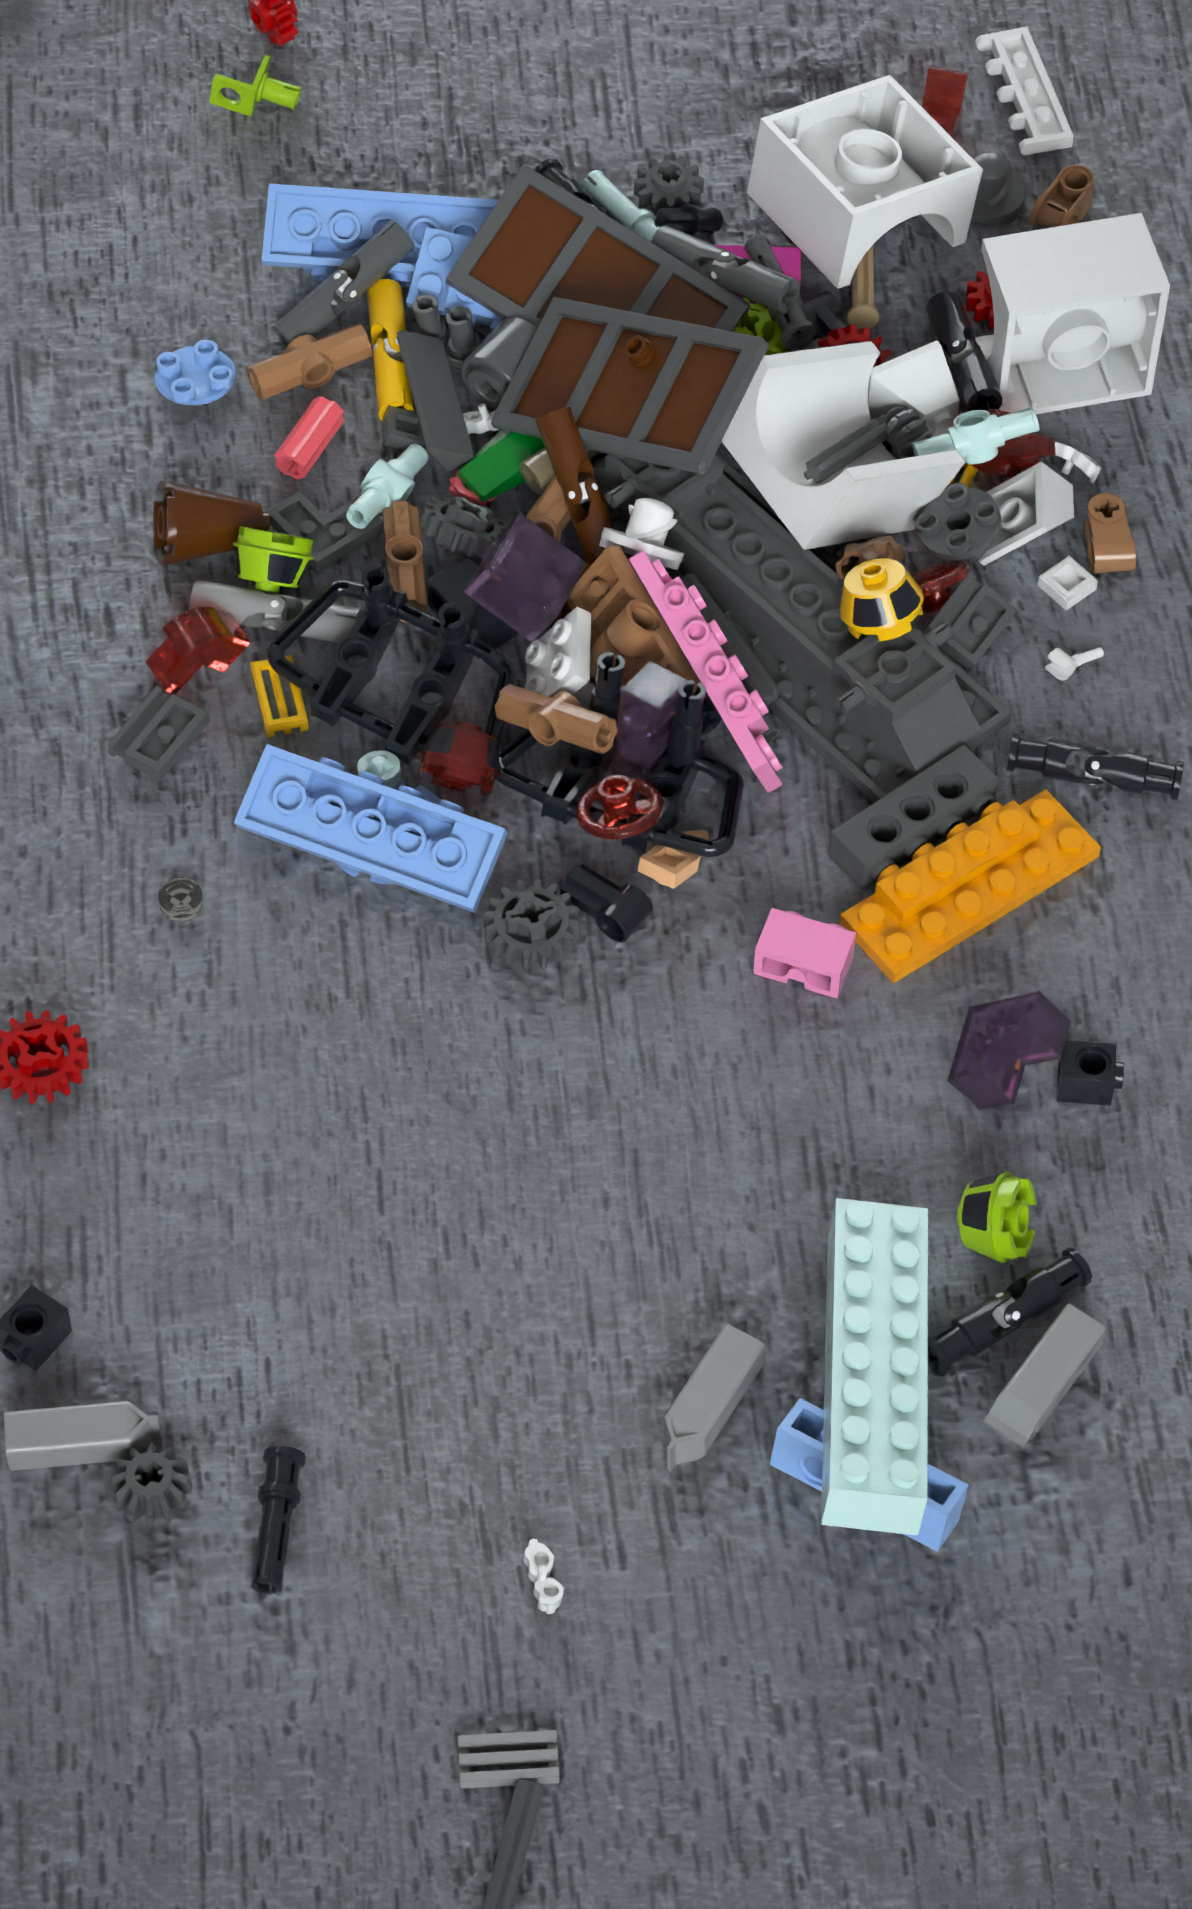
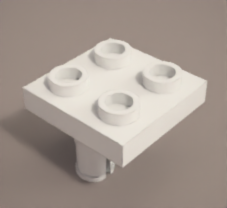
M576 607L563 619H559L538 640H534L529 645L525 654L527 679L524 689L551 698L561 691L568 692L580 702L582 707L590 709L591 693L595 687V684L589 682L590 677L595 679L590 675V612Z

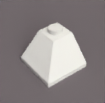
M937 340L872 368L868 385V408L871 420L877 419L878 416L894 407L898 408L905 405L909 409L915 408L920 419H926L928 430L933 432L931 438L947 433V428L954 426L953 421L958 416L960 399L942 346Z
M1039 462L986 492L996 501L1001 513L1002 523L997 538L986 549L984 555L979 559V563L985 566L1074 518L1073 485L1044 463Z

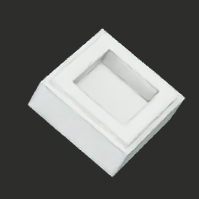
M1071 556L1066 557L1041 574L1038 579V586L1066 611L1097 590L1098 580Z

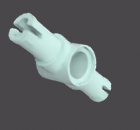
M1032 406L997 417L996 414L990 415L985 410H973L957 416L953 421L954 426L947 428V433L914 442L912 446L915 456L957 450L965 463L979 464L996 457L998 447L1004 446L1005 441L1040 431L1039 423Z
M412 443L397 459H392L388 462L379 459L370 469L360 486V490H362L361 496L349 507L346 513L349 523L356 528L363 529L379 512L382 513L383 509L388 508L393 502L406 501L415 486L414 476L428 461L427 451L422 446Z

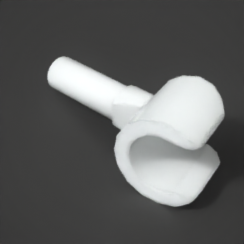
M1101 647L1081 654L1069 656L1062 649L1056 648L1048 655V659L1052 662L1046 665L1045 669L1057 679L1065 681L1074 673L1076 667L1103 657L1104 651Z

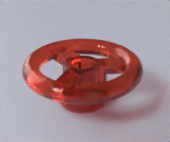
M951 561L942 563L911 575L922 589L924 600L921 606L923 613L937 611L942 607L952 593L949 587L964 579L969 573V565L966 562Z
M613 775L592 786L582 795L576 807V818L583 830L595 837L611 840L624 839L638 835L650 828L662 812L663 801L659 791L649 782L623 775ZM634 791L642 793L648 799L635 800ZM599 798L603 805L604 814L597 822H594L589 816V809L593 802ZM630 814H645L630 824L613 826L619 819L626 818Z

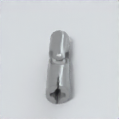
M197 579L191 592L189 612L191 617L247 627H265L269 630L280 632L293 620H288L286 615L287 608H292L300 613L312 600L280 594L269 595L254 589ZM333 604L301 636L340 643L346 638L362 614V609Z

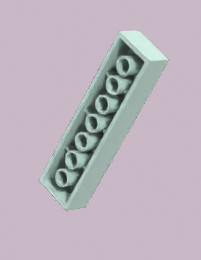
M836 1198L828 1233L821 1525L918 1536L928 1492V1208Z

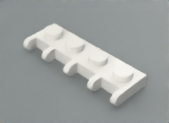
M1028 27L983 34L977 37L975 43L978 50H992L995 59L989 60L985 65L988 74H1002L1007 85L998 89L997 96L999 101L1002 103L1013 101L1018 113L1013 114L1008 119L1011 129H1025L1028 138L1022 140L1018 145L1021 154L1031 155L1072 147L1074 135Z

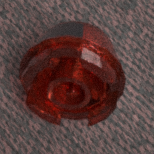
M457 722L456 725H437L418 754V759L421 760L418 776L426 777V775L432 774L431 783L447 789L465 793V790L471 789L472 785L481 786L480 793L490 795L493 792L496 777H501L498 740L483 733L482 728L475 724Z

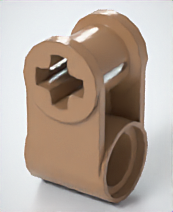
M1079 164L1064 167L1049 188L1035 202L1030 213L1029 224L1035 227L1042 225L1046 228L1079 223L1091 207L1094 185L1092 171L1086 166Z
M1111 493L1096 494L1088 503L1087 514L1089 519H1087L1084 525L1091 573L1099 574L1135 570V542L1133 535L1130 533L1123 501Z

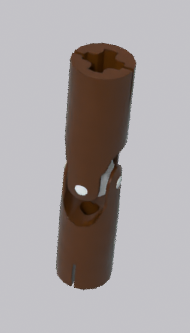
M565 407L547 413L535 421L557 481L562 488L567 508L590 567L606 549L599 546L603 528L606 527L614 530L615 528L600 487L594 477V470L570 407ZM590 501L589 514L582 508L581 503Z

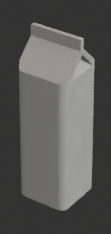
M1066 1304L999 1394L983 1423L1023 1448L1037 1434L1099 1350L1105 1335V1326L1073 1305Z
M728 1324L724 1325L664 1416V1437L667 1445L668 1471L671 1472L677 1464L698 1460L705 1456L765 1363V1345L762 1341Z
M129 1401L4 1412L5 1452L10 1471L114 1462L117 1459L130 1460L129 1451L131 1447L141 1453L152 1441L162 1440L158 1415L148 1416Z

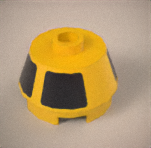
M881 558L865 561L849 571L844 579L840 603L841 620L847 624L849 632L857 639H859L861 634L877 635L879 642L898 638L912 630L911 621L918 614L923 615L921 606L924 600L922 589L906 568L896 560Z

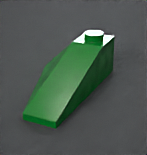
M500 430L458 471L457 477L483 503L525 483L526 481L520 472V463L543 449L545 445L541 438Z

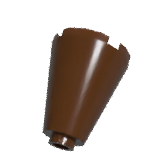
M160 481L157 485L156 491H164L162 501H154L153 540L155 549H163L164 555L157 557V561L161 565H170L234 551L233 542H237L240 526L270 531L269 513L263 512L260 503L173 481Z

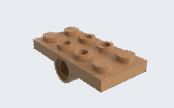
M620 545L606 547L564 598L572 611L579 607L591 613L590 642L592 645L590 647V675L596 679L597 659L601 654L606 652L614 653L613 667L616 665V657L618 654L621 655L625 660L621 685L623 687V697L644 733L647 735L658 733L676 713L678 686L686 680H694V693L698 683H701Z

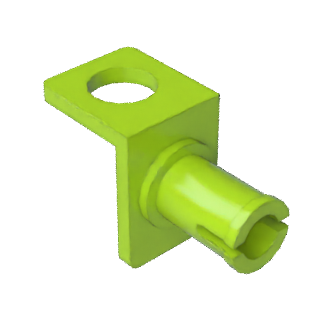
M265 54L252 85L215 74L209 102L252 117L257 102H261L262 99L294 111L300 98L302 86H296L269 77L268 70L271 56ZM231 88L239 93L241 99L236 101L229 100L222 95L220 89Z

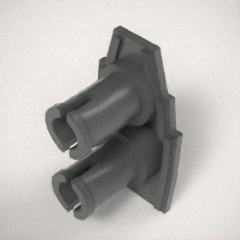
M428 294L418 296L415 299L416 302L412 303L415 318L407 326L406 331L440 339L444 343L449 365L462 369V363L486 338L489 332L476 326L473 327L472 313L468 308L462 306L454 307L449 310L450 314H446V319L440 318L436 297Z

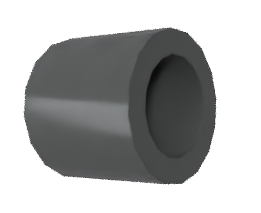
M516 317L503 318L462 363L461 375L464 384L472 396L481 404L484 403L492 411L497 409L538 329L524 319Z

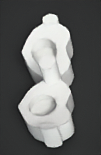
M484 403L478 405L479 411L463 413L468 434H482L489 430H498L491 425V419L495 411L489 414Z
M1047 439L1040 455L1048 453L1066 459L1061 470L1062 473L1068 475L1074 464L1091 478L1090 482L1094 484L1101 470V466L1087 454L1069 445Z
M531 1539L528 1547L525 1549L523 1561L528 1567V1578L535 1583L533 1595L538 1600V1609L547 1614H552L559 1608L562 1602L564 1587L558 1581L549 1577L554 1560L552 1552L544 1544L538 1543L537 1539Z

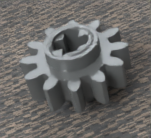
M666 154L660 163L654 158H649V169L638 167L637 179L634 180V195L639 196V207L643 208L652 205L651 212L655 216L661 208H680L686 204L699 206L701 194L704 191V178L699 176L698 165L686 168V157H682L676 162L671 161L669 154Z

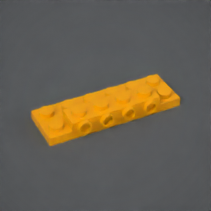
M1047 789L1021 805L1015 800L1010 801L1004 806L1000 802H994L982 812L978 822L971 826H968L966 823H960L953 827L947 834L945 842L936 847L930 843L921 846L912 856V862L904 867L899 868L896 864L885 868L877 878L875 893L841 913L839 924L847 930L856 932L855 942L894 984L1099 857L1101 846Z

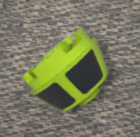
M240 526L237 542H233L238 578L255 581L254 589L266 592L279 593L280 586L298 588L314 559L311 556L313 540Z
M1006 1171L973 1181L966 1186L957 1211V1222L961 1240L965 1247L1003 1264L1017 1257H1027L1035 1235V1229H1028V1205L1037 1206L1034 1187L1030 1179H1020Z

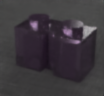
M649 661L630 680L621 692L617 725L618 732L616 734L614 753L650 771L667 753L671 722L675 716L674 713L677 706L678 686L686 681L685 678Z

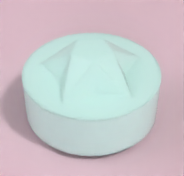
M382 750L369 752L361 757L357 764L358 776L361 771L371 773L385 781L384 786L394 788L401 780L400 761L391 752Z

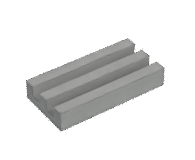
M557 1730L458 1736L460 1789L516 1786V1783L521 1779L534 1781L539 1784L559 1783ZM547 1748V1749H539V1750H521V1751L486 1752V1753H469V1754H468V1752H480V1751H498V1750ZM548 1762V1768L469 1772V1767L517 1766L518 1764Z

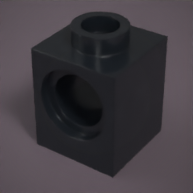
M1062 1039L1058 1060L1057 1102L1111 1106L1114 1088L1122 1089L1124 1078V1062L1116 1061L1117 1044ZM1084 1071H1092L1097 1073L1098 1075H1090L1085 1073Z
M31 1284L0 1319V1351L11 1362L18 1365L23 1362L37 1371L72 1332L68 1308ZM29 1328L40 1329L38 1332L30 1335L22 1333Z

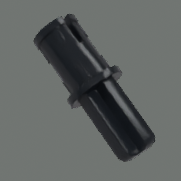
M686 204L680 208H661L657 211V218L654 220V224L656 227L666 225L693 236L697 232H718L723 224V216L719 209L714 207L697 208L692 204Z

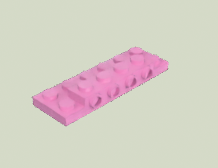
M644 550L629 559L699 680L705 686L706 692L751 769L768 793L782 786L783 784L776 772L783 767L762 735L763 732L769 729L762 717L769 710L757 690L748 693L743 685L742 680L749 676L736 654L728 658L723 651L721 645L728 641L716 620L714 619L707 623L700 612L707 605L695 585L686 588L679 576L672 580L660 559L651 562Z

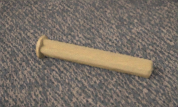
M873 245L861 259L852 277V308L847 313V321L850 325L855 324L857 329L872 328L879 321V312L874 307Z

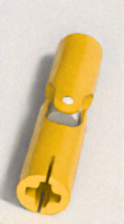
M380 279L367 290L378 415L382 422L388 405L415 412L413 396L397 340V332L401 330L406 331L402 287L398 282L391 279Z

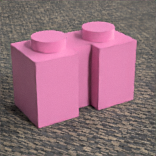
M771 908L755 948L753 974L786 984L789 978L804 983V989L838 999L854 957L856 932L847 930L838 924H826L805 918L794 911H782Z

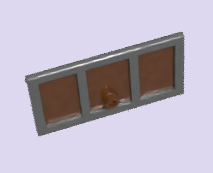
M525 164L518 169L516 176L446 278V284L502 319L506 317L524 319L537 328L553 297L732 332L743 316L748 313L750 306L745 300Z
M553 297L491 419V425L496 429L542 439L535 420L552 411L570 407L585 449L703 475L706 473L769 344L762 337Z

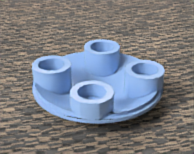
M201 340L195 346L184 347L174 352H164L156 360L155 383L158 390L167 399L179 404L202 405L216 401L228 393L236 379V369L232 360L225 353L219 351L218 345L211 340Z

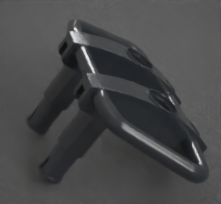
M380 565L368 566L362 573V583L344 579L331 582L273 638L269 645L267 657L272 669L313 697L310 705L311 716H315L331 724V726H334L343 717L387 739L385 750L393 753L407 764L412 761L418 752H421L441 721L449 715L451 704L457 695L474 656L479 657L499 674L481 746L487 747L488 739L494 740L499 746L505 721L497 718L495 704L498 701L500 691L509 684H515L516 670L513 664L492 645L482 640L480 629L475 627L472 630L469 628L466 621V612L461 605L457 611V603L444 604L439 609L438 618L408 604L406 592L402 590L399 592L394 591L389 582V572L385 567L381 573ZM341 596L363 601L364 611L346 638L338 644L336 655L322 683L285 658L284 653L286 649ZM402 619L438 637L439 648L422 674L413 682L411 692L396 723L393 724L353 704V702L366 684L375 677L377 666L394 634L399 620ZM354 655H362L367 658L359 666H352L347 663V660ZM429 692L439 693L442 696L438 702L431 704L421 700ZM452 745L449 753L439 752L436 758L472 769L475 751H467Z
M613 652L603 653L597 659L596 684L591 693L589 709L616 720L618 732L614 737L612 747L607 752L601 754L573 744L565 751L564 759L550 786L547 787L508 768L509 765L538 742L532 736L529 729H526L499 751L500 772L491 767L492 774L499 783L542 803V817H551L562 821L564 825L573 818L623 835L621 845L632 846L643 850L644 853H647L655 845H660L704 857H717L727 853L735 841L744 783L743 778L737 771L713 757L704 755L706 741L701 740L704 718L702 715L703 701L706 695L705 686L700 682L698 683L696 696L693 695L694 680H686L678 686L676 714L672 718L669 742L625 727L626 713L621 711L623 687L621 685L625 660L618 654L616 665L613 667ZM619 743L663 758L653 773L645 779L644 788L628 819L587 804L598 795L600 784L611 764ZM698 771L704 772L726 785L718 837L713 840L669 830L678 823L679 813L688 797Z

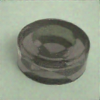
M185 877L173 878L165 882L159 890L160 911L171 921H190L197 917L203 908L202 890L192 879Z

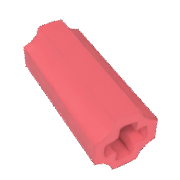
M323 396L313 399L274 454L276 458L275 466L284 475L292 476L296 480L304 478L343 424L342 413L344 411L335 401H330Z

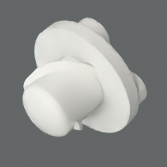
M639 498L635 501L634 505L629 504L628 506L631 517L626 532L603 528L599 546L606 548L620 545L623 552L634 556L644 550L651 562L660 559L663 566L678 570L682 562L683 552L664 545L668 530L677 523V520L673 518L674 511L664 502L652 498Z

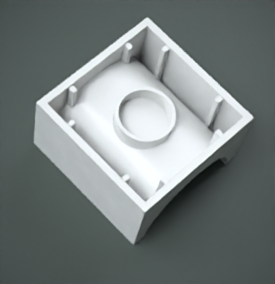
M887 75L761 118L747 194L825 277L839 289L851 284L858 264L870 247L891 228L911 217L922 215L952 247L965 243L983 169L891 75Z
M1142 213L982 239L981 251L985 260L992 293L994 334L975 337V340L983 351L1003 398L1002 405L997 411L1000 416L1031 406L1036 414L1151 395L1170 284Z
M872 341L765 355L722 439V443L803 550L914 530L916 528V520L929 502L942 494L965 463L957 450L896 459L881 443L821 483L817 484L812 478L809 480L805 478L803 473L807 471L806 462L871 420L868 408V385L872 368L880 355L879 350Z

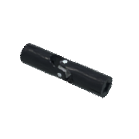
M950 291L935 294L928 301L926 312L940 345L947 352V361L968 411L985 410L992 415V410L995 414L1000 409L1003 398L983 351L975 340V333L961 300L957 294Z

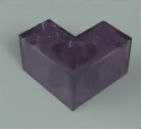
M1040 991L970 1006L947 1081L979 1110L1013 1104L1017 1097L1025 1066L1061 1059L1071 1021Z

